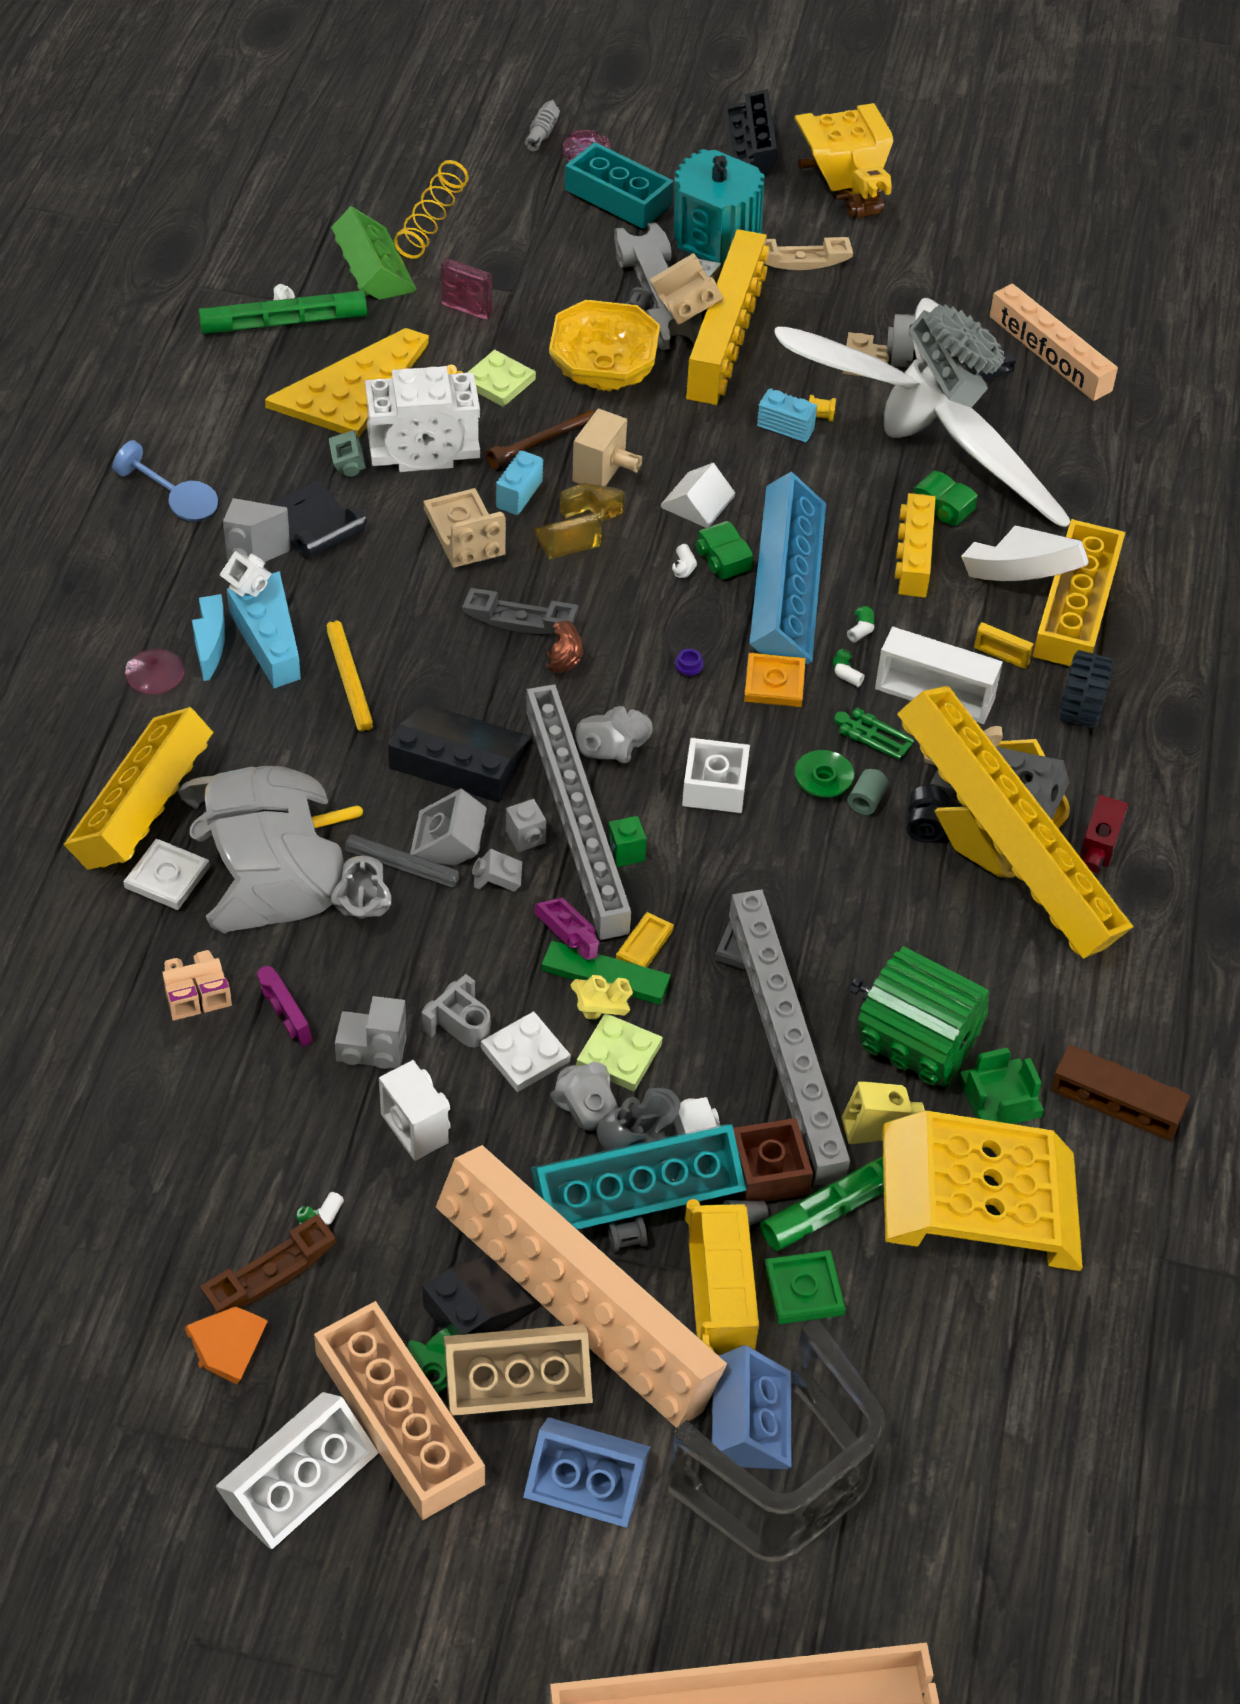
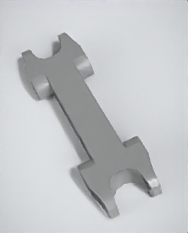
M647 223L648 231L643 236L630 235L622 227L615 228L614 240L617 261L620 267H633L642 288L646 289L651 295V309L645 312L660 324L658 347L662 350L670 349V337L674 335L687 336L695 344L702 325L701 312L678 325L659 300L649 280L668 269L666 261L671 260V246L666 233L657 223Z

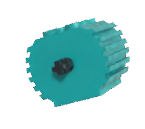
M702 149L698 151V154L692 153L690 159L685 158L683 164L680 163L678 170L675 172L674 239H677V248L690 254L694 253L697 257L707 261L725 263L737 229L762 234L764 174L760 173L759 168L717 150L707 151Z

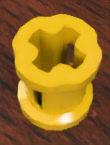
M810 395L809 402L817 404L816 417L827 418L829 422H833L836 398L825 400Z

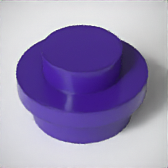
M694 649L681 651L675 659V668L683 675H696L703 669V658Z

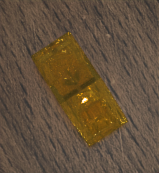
M581 483L560 493V513L565 518L589 509L602 522L624 513L625 493L622 489Z

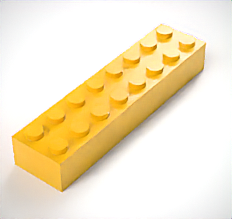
M736 230L717 282V286L724 299L708 307L689 358L686 399L717 405L720 395H725L728 383L726 378L730 379L732 376L734 365L732 361H737L739 354L738 345H742L744 341L745 330L743 329H748L751 318L749 312L754 313L756 306L755 296H760L762 282L760 281H765L767 275V266H764V261L768 259L770 247L766 245L767 235Z

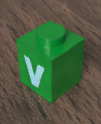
M638 816L608 822V844L616 868L645 862L646 836Z

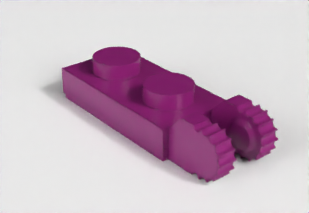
M265 965V967L257 971V978L264 997L269 1000L277 1016L281 1014L284 1016L285 1021H283V1025L290 1039L296 1037L302 1048L311 1044L313 1039L308 1022L283 981L275 972V969Z

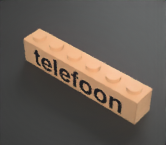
M1013 283L994 292L990 318L1091 400L1095 401L1113 391L1118 370L1116 365Z

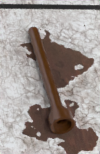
M589 410L508 447H500L498 445L486 451L487 461L494 470L506 466L510 457L518 454V451H526L586 424L595 411Z

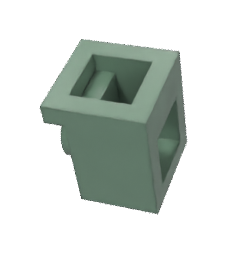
M354 430L329 438L333 464L340 476L353 477L359 473V470L366 468L363 445ZM351 444V446H348V447H345V448H342V449L340 448V447H342V446H346V445Z

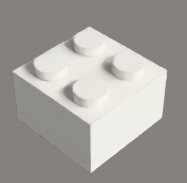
M691 738L682 806L742 813L750 745Z
M414 1060L379 1077L381 1115L414 1161L449 1143L448 1129L451 1128L448 1120V1111L450 1110V1105L442 1092L437 1093L434 1089L432 1079L425 1069L420 1070Z

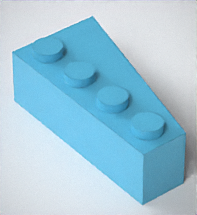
M280 571L271 574L267 580L266 587L263 591L259 592L257 597L247 593L241 596L228 588L229 613L273 688L300 680L299 654Z

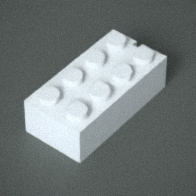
M892 627L881 649L875 689L912 701L921 691L949 686L974 720L984 724L995 700L1003 661Z

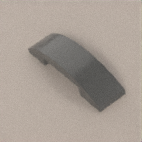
M470 588L462 606V611L482 622L499 628L522 633L548 634L554 633L556 628H553V625L559 621L570 620V623L573 624L579 611V605L551 601L549 608L501 601L498 600V592Z

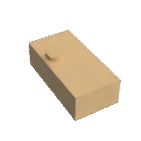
M584 1324L444 1336L448 1405L452 1416L593 1403L588 1331Z

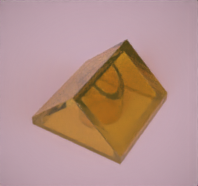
M600 513L583 515L534 528V532L550 560L599 547L602 518Z

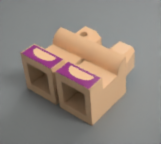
M209 950L198 952L194 955L195 964L183 967L181 959L178 958L165 961V971L162 973L173 1021L201 1014L199 998L204 1013L232 1006L230 987L222 972L219 958L214 959Z

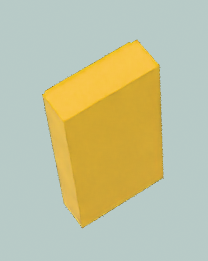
M982 622L977 630L974 648L1026 669L1030 663L1034 644Z
M646 912L616 953V959L647 968L672 934L674 924Z

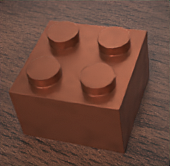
M796 1118L733 1128L746 1191L741 1192L743 1201L769 1202L809 1195L813 1172Z

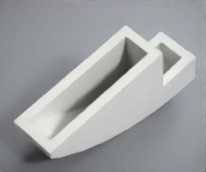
M1014 526L996 547L973 542L961 556L969 577L995 581L1038 579L1072 571L1089 563L1082 541L1020 526Z

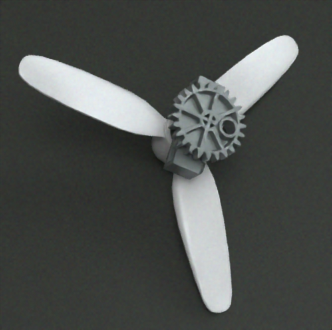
M923 298L915 311L916 321L908 329L913 338L917 359L913 361L905 373L878 358L822 336L789 327L775 328V335L780 343L796 354L832 368L895 385L887 399L884 410V429L889 437L901 438L913 435L930 425L938 417L952 438L979 464L1056 525L1067 527L1070 524V519L1063 508L994 428L972 409L988 388L979 372L982 370L985 374L988 372L993 374L1003 364L1005 359L1003 356L1004 351L999 349L1001 345L997 343L996 338L989 333L988 329H983L980 322H974L972 316H965L962 310L958 312L953 306L949 308L946 304L942 306L929 298Z

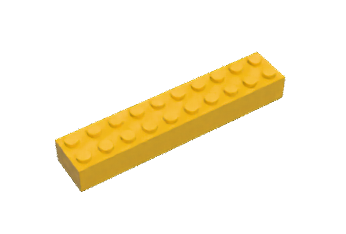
M949 686L921 691L897 713L902 720L903 728L916 738L922 753L927 758L932 759L938 767L940 777L945 782L951 784L957 792L956 796L960 803L970 809L975 816L976 824L980 829L989 834L994 841L995 849L1008 859L1014 874L1027 884L1033 899L1038 904L1043 905L1050 915L1052 924L1057 929L1062 930L1069 939L1071 949L1076 954L1081 955L1084 959L1107 949L1133 928L1127 917Z

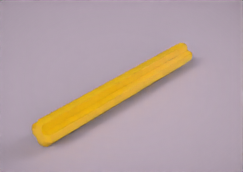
M338 620L328 622L326 625L328 637L357 729L360 732L370 731L373 728V721L342 623Z

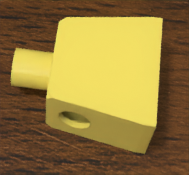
M858 1082L842 1115L848 1144L883 1141L882 1126L884 1123L925 1111L923 1103L910 1102L907 1089L903 1085Z

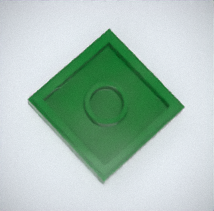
M831 1250L764 1259V1269L777 1324L845 1315L846 1308Z

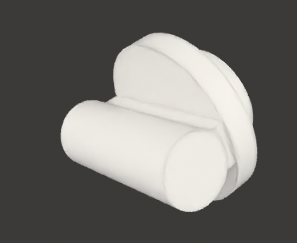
M278 284L274 287L273 300L295 298L294 292L288 286Z

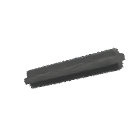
M353 834L349 835L346 840L345 850L350 853L374 857L385 865L449 887H455L459 880V871Z

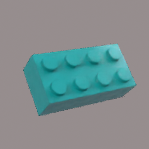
M596 142L565 165L566 191L642 229L648 226L647 223L654 221L672 206L673 180Z

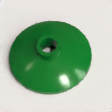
M815 750L803 755L798 760L795 766V779L803 790L814 796L834 797L843 794L851 787L854 779V770L851 763L841 754L829 750Z

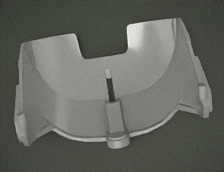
M260 766L196 778L183 783L178 788L181 799L194 809H197L199 804L205 801L207 812L192 823L190 836L202 842L213 835L220 856L234 877V881L218 905L206 915L211 928L226 934L229 931L296 921L319 914L333 905L331 904V896L336 885L342 879L344 860L341 848L337 843L321 838L315 832L307 799L321 804L328 803L325 790L316 779L308 774L284 766ZM264 809V810L287 811L288 813H284V812H273V811H262V812H258V811Z

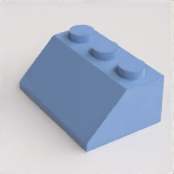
M746 1345L719 1355L727 1365L713 1392L712 1455L735 1467L791 1468V1371Z
M548 1417L539 1429L523 1498L627 1528L643 1481L651 1447Z

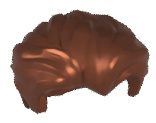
M570 620L559 621L553 625V628H556L554 633L557 635V642L554 643L552 649L547 653L551 661L546 665L552 672L563 673L570 671L577 666L583 655L584 650L581 637L575 626L570 623Z

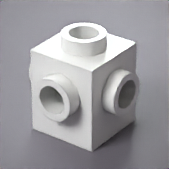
M235 551L223 568L220 576L231 583L229 588L237 594L244 596L247 593L257 597L259 592L263 591L266 587L267 580L272 573L263 567L265 562L251 553L247 557Z

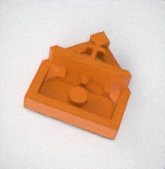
M233 1307L187 1325L185 1331L188 1338L192 1339L199 1358V1368L205 1367V1369L237 1385L244 1374L267 1324V1320L241 1308Z

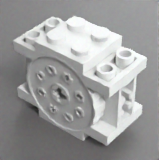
M442 366L392 370V378L365 380L368 416L367 431L372 466L398 464L399 472L453 468V460L480 458L478 441L480 407L474 373L448 374L447 367Z

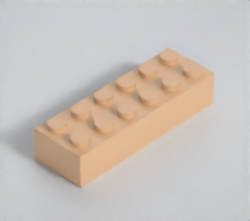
M376 1301L314 1334L317 1357L422 1520L485 1485L484 1463Z

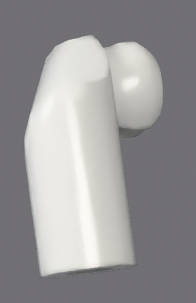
M682 544L676 549L680 559L678 560L679 563L677 565L673 563L672 570L676 577L687 578L697 566V561L689 546Z

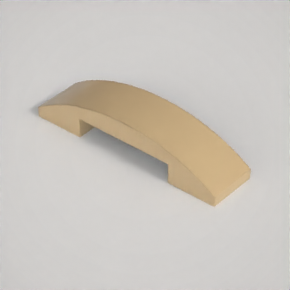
M849 237L824 238L823 246L777 247L776 239H766V245L770 248L768 259L764 261V264L787 270L819 269L852 258L853 251Z

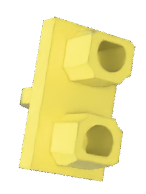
M592 975L588 980L575 979L570 984L578 997L577 1007L587 1019L596 1020L602 1013L625 1016L630 1011L627 999L633 992L627 979L617 978L613 983H607L606 979L602 976Z

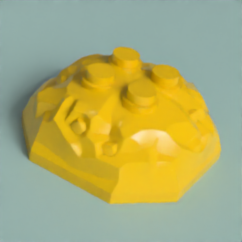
M584 300L556 314L549 354L556 366L562 370L563 375L571 378L578 384L588 385L603 391L619 390L626 385H634L641 382L644 376L651 372L655 363L660 324L638 305Z

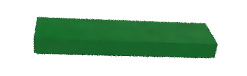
M551 941L542 962L541 971L572 980H588L592 975H598L606 979L607 983H613L617 978H624L629 981L633 992L631 997L659 1005L662 1004L671 980V974L597 954V958L586 960L578 954L576 947L570 948L569 945Z

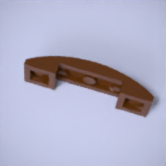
M319 1214L290 1230V1239L235 1273L229 1268L201 1285L202 1292L215 1311L219 1313L233 1307L241 1308L251 1304L290 1282L321 1258L336 1243V1238Z

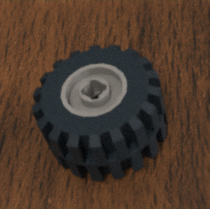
M1081 650L1074 654L1058 713L1060 721L1092 729L1098 725L1114 667L1113 658Z

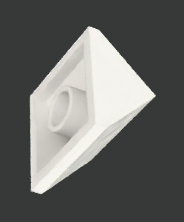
M711 463L688 472L661 503V508L708 528L735 497V492L716 465Z

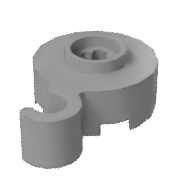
M895 314L893 327L888 328L887 353H892L891 366L909 367L912 364L914 343L908 329L916 321V315Z

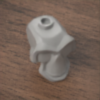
M617 706L609 710L605 715H596L582 719L577 724L575 730V741L579 752L585 757L616 759L621 763H627L631 760L633 748L640 747L650 738L653 732V725L647 715L634 709L629 710L627 714L623 706Z
M365 855L348 859L343 866L342 879L332 892L331 904L344 916H355L359 919L372 916L380 917L386 913L391 906V894L388 887L383 883V863L374 857Z
M593 1061L583 1066L572 1065L564 1068L558 1075L555 1090L550 1094L554 1103L563 1110L570 1112L577 1124L586 1131H596L601 1119L612 1110L618 1108L610 1089L608 1069L599 1062Z

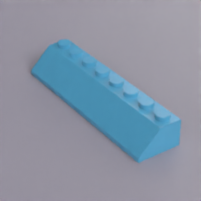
M792 472L766 486L749 644L755 651L761 654L806 658L805 664H809L813 661L826 503Z

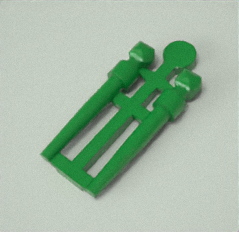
M858 707L852 712V718L857 721L850 719L849 714L846 712H837L835 714L834 722L840 726V734L844 736L849 735L850 739L856 742L860 741L898 760L907 754L915 741L906 734L876 719V716L870 713L865 714L864 710ZM862 721H863L864 724H866V725H868V726H870V727H871V726H873V727L870 729V728H868V727L862 725ZM878 729H880L890 735H893L899 739L906 741V743L902 745L878 733L877 731Z

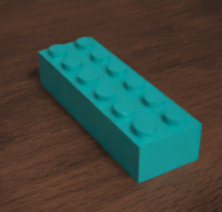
M723 1124L531 1167L536 1193L576 1229L686 1205L690 1199L703 1201L746 1191L732 1124Z

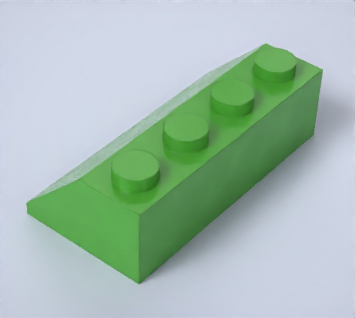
M350 206L331 228L336 236L335 241L343 251L342 256L351 267L350 272L358 282V289L364 290L366 296L372 295L378 300L413 293L416 287L387 228Z

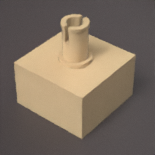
M599 408L596 410L574 440L572 481L602 492L620 466L635 473L638 472L642 464V456L626 451V418Z

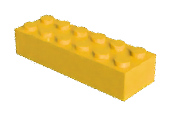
M1071 519L1066 538L1082 541L1089 563L1084 567L1054 576L1032 657L1071 666L1073 656L1078 650L1093 653L1125 532Z
M191 707L161 715L151 720L64 843V846L87 870L98 867L104 868L118 862L124 863L133 856L135 846L139 840L148 834L152 821L163 812L165 808L163 805L167 799L178 790V783L182 777L192 770V763L195 758L207 748L208 744L206 742L213 734V731Z

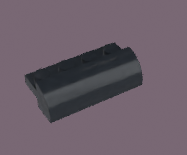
M768 89L745 94L746 102L723 107L729 156L758 167L760 173L763 174L768 173L775 166L778 159Z

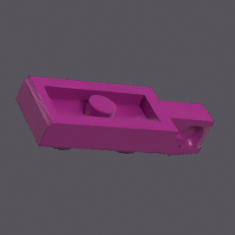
M563 897L535 904L534 913L570 948L576 947L578 954L586 960L598 957L597 951L600 942L594 934L595 927Z

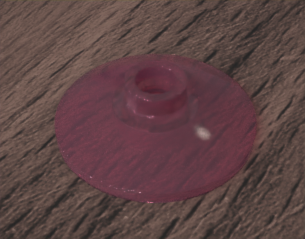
M150 649L142 651L130 659L125 669V675L129 685L135 690L147 694H159L173 689L180 683L184 675V666L176 654L163 649Z

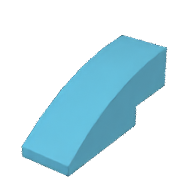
M221 594L200 597L201 619L192 620L194 641L203 681L210 680L222 656L225 643V619Z

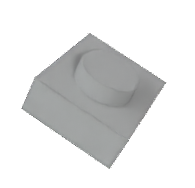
M490 849L482 858H478L474 863L472 869L474 887L481 889L489 881L515 892L521 886L522 861Z

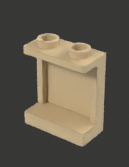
M694 253L649 279L659 300L678 325L724 299L715 280L705 273Z

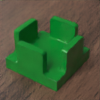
M1002 1048L979 1054L974 1069L960 1072L958 1079L975 1118L1016 1124L1042 1117L1044 1110L1038 1098L1041 1080L1031 1058L1023 1059V1063L1020 1058L1009 1061L1011 1055L1009 1049Z

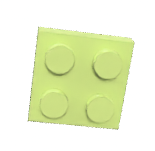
M493 350L467 372L474 373L477 393L502 407L536 379V371L496 350Z
M604 1014L577 1058L576 1065L583 1066L593 1061L602 1063L608 1069L610 1082L635 1091L660 1049L663 1037L609 1014Z

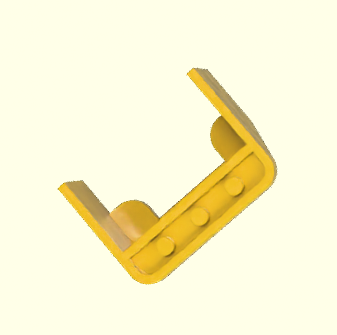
M1037 739L1001 741L998 744L1000 748L1045 757ZM1065 794L1052 818L1053 823L1058 829L1069 816L1070 807ZM968 807L937 808L934 811L951 844L959 854L997 877L1012 878L1016 876L1012 870L1011 863L995 849L994 841L987 832L979 828L975 822V816Z

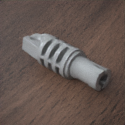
M554 100L546 102L539 109L530 125V134L525 140V145H528L527 148L530 151H537L542 140L549 137L557 122L560 110Z

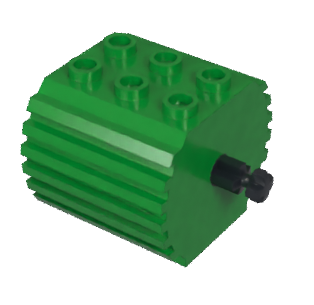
M902 946L899 952L896 951L893 954V958L888 960L886 967L881 970L878 979L876 978L874 983L871 982L866 986L864 985L865 979L858 976L850 986L852 994L857 995L859 992H862V999L865 1000L858 1017L859 1041L867 1052L873 1055H879L880 1053L889 1058L890 1062L901 1070H907L908 1068L914 1071L927 1084H938L942 1087H948L952 1078L956 1076L963 1062L967 1059L977 1036H979L982 1030V1025L988 1015L989 990Z

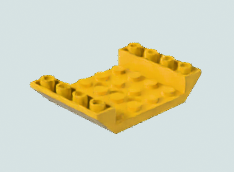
M923 1111L883 1124L885 1242L918 1247L926 1233L1047 1251L1048 1266L1081 1271L1083 1266L1074 1153L1053 1130L932 1111ZM988 1147L992 1149L997 1157L987 1156L982 1148ZM984 1176L993 1177L998 1186L989 1185L984 1180ZM985 1205L995 1206L1000 1215H992L987 1211Z

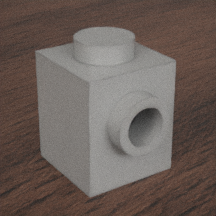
M534 799L506 808V832L517 852L546 843V819Z

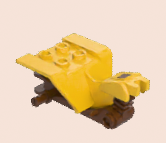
M874 103L859 105L857 110L813 116L812 113L795 115L794 119L812 151L810 158L798 159V167L800 169L820 168L831 191L838 190L840 193L836 198L837 200L843 199L849 217L856 219L878 215L880 212H883L884 203L880 193L883 190L886 195H890L892 189L891 176L883 168L893 144V136Z

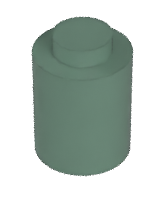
M876 769L864 770L848 796L849 806L860 814H872L889 786L886 776Z

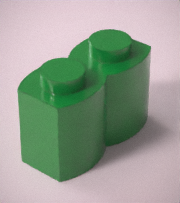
M931 472L914 487V494L935 496L934 514L946 524L957 526L976 509L978 495L968 486L955 483L953 479L942 472Z
M729 521L698 531V540L695 541L696 550L700 556H704L708 561L709 568L713 574L716 573L719 578L724 580L753 569V554L747 543L740 538L737 530Z

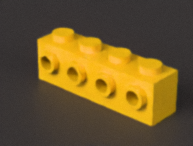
M908 493L907 503L901 504L899 520L904 521V523L899 524L898 540H902V543L898 542L896 559H901V562H896L895 579H899V595L926 597L931 569L935 496Z

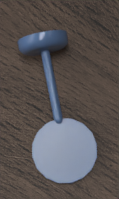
M128 441L118 451L112 465L113 472L119 476H127L137 468L170 490L168 504L171 511L177 517L186 521L197 522L206 520L217 510L218 497L209 485L200 481H186L174 486L141 464L143 448L136 441Z

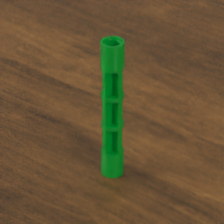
M364 290L199 308L198 312L201 333L204 335L367 316Z
M883 1156L761 1221V1232L767 1244L774 1251H780L803 1238L805 1234L812 1233L874 1197L883 1194Z

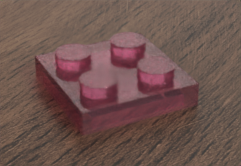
M445 258L441 263L442 304L487 320L492 314V274Z

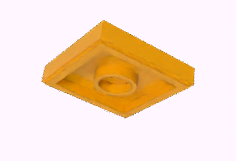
M749 653L744 702L802 707L806 658Z

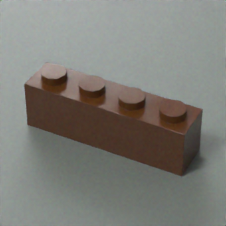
M1068 1045L1054 1074L1050 1091L1170 1142L1176 1133L1191 1096L1176 1087L1167 1086L1151 1079L1145 1074L1136 1073L1120 1066L1116 1062L1105 1060L1085 1049Z

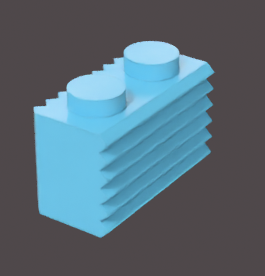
M767 390L759 404L757 426L807 442L815 428L817 404H812L805 399H797V397H792V395L788 396L778 390Z
M518 451V454L513 458L511 464L508 465L506 471L503 472L499 481H496L497 508L515 515L522 511L543 481L542 466L544 464L542 462L544 460L541 457L525 451Z

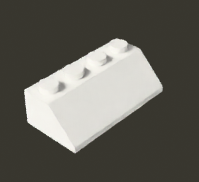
M322 1392L215 1487L234 1515L268 1548L273 1549L379 1452L344 1399L340 1396Z

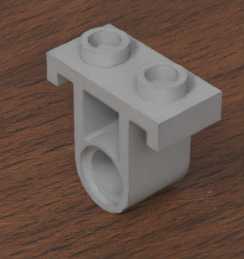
M465 974L457 982L453 981L450 983L444 993L435 1001L432 1000L426 1004L422 1011V1031L432 1038L436 1034V1026L439 1025L464 1045L480 1047L481 1041L491 1034V1015L487 1007L475 999V980Z

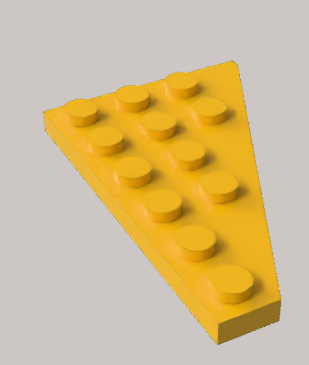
M404 328L268 396L265 399L266 408L342 434L354 430L359 438L367 428L368 421L365 380L392 378V370L410 369L429 344V335Z

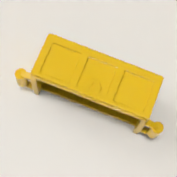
M690 1199L686 1205L685 1221L689 1224L688 1242L696 1335L718 1356L744 1345L755 1350L759 1320L747 1207H745V1204L700 1206L698 1200Z

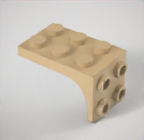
M475 488L423 501L424 511L453 568L505 555L506 518L502 512L488 514Z

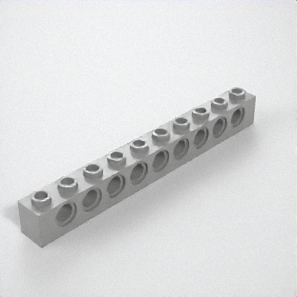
M556 685L527 689L526 713L599 940L630 934L631 910Z
M763 890L732 894L729 917L792 1118H796L813 1172V1185L836 1182L847 1175L850 1159Z

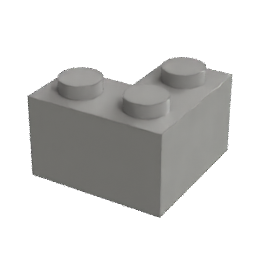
M373 996L369 1014L342 1011L335 1040L336 1061L349 1065H372L382 1069L400 1067L407 1038L405 1000Z

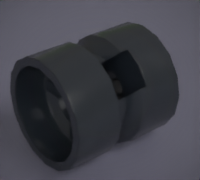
M921 786L911 792L908 806L907 833L916 841L931 843L939 841L944 837L946 832L934 812L937 808L948 807V795L942 789L934 786Z

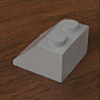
M232 499L223 520L227 561H229L235 551L247 557L252 553L264 562L289 552L290 535L288 510L286 507Z
M459 789L419 811L410 854L435 863L458 865L474 858L480 849L479 844L485 825L484 819L487 808L463 789Z

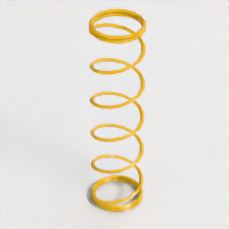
M447 160L441 163L438 168V174L432 177L430 186L422 193L421 201L415 204L412 215L406 218L404 228L395 236L394 245L403 256L417 259L423 255L425 247L429 245V239L425 233L434 234L437 232L438 226L435 220H443L446 217V210L443 206L450 207L455 203V198L451 192H461L468 182L467 170L457 161ZM454 164L460 167L465 174V182L462 183L453 174L441 173L442 166ZM443 175L455 177L461 185L449 183ZM436 177H439L443 187L432 186V182ZM444 184L452 188H460V190L452 191L448 189ZM440 188L446 190L452 196V203L448 205L439 202L433 195L432 189ZM430 190L431 195L437 202L423 200L425 193ZM433 202L439 205L444 211V216L442 218L431 216L426 211L423 203ZM419 204H422V208L427 215L415 214V209ZM415 216H424L432 220L436 227L435 231L427 232L417 224ZM413 217L414 223L420 230L406 228L408 220ZM408 230H416L422 233L427 239L426 245L419 235ZM405 234L409 242L414 246L422 248L421 253L410 255L402 251L397 243L398 236ZM407 234L417 238L421 246L414 244Z

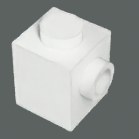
M707 1097L700 1099L690 1098L680 1103V1109L674 1120V1125L677 1133L683 1134L719 1126L720 1121L717 1110L715 1108L711 1109Z

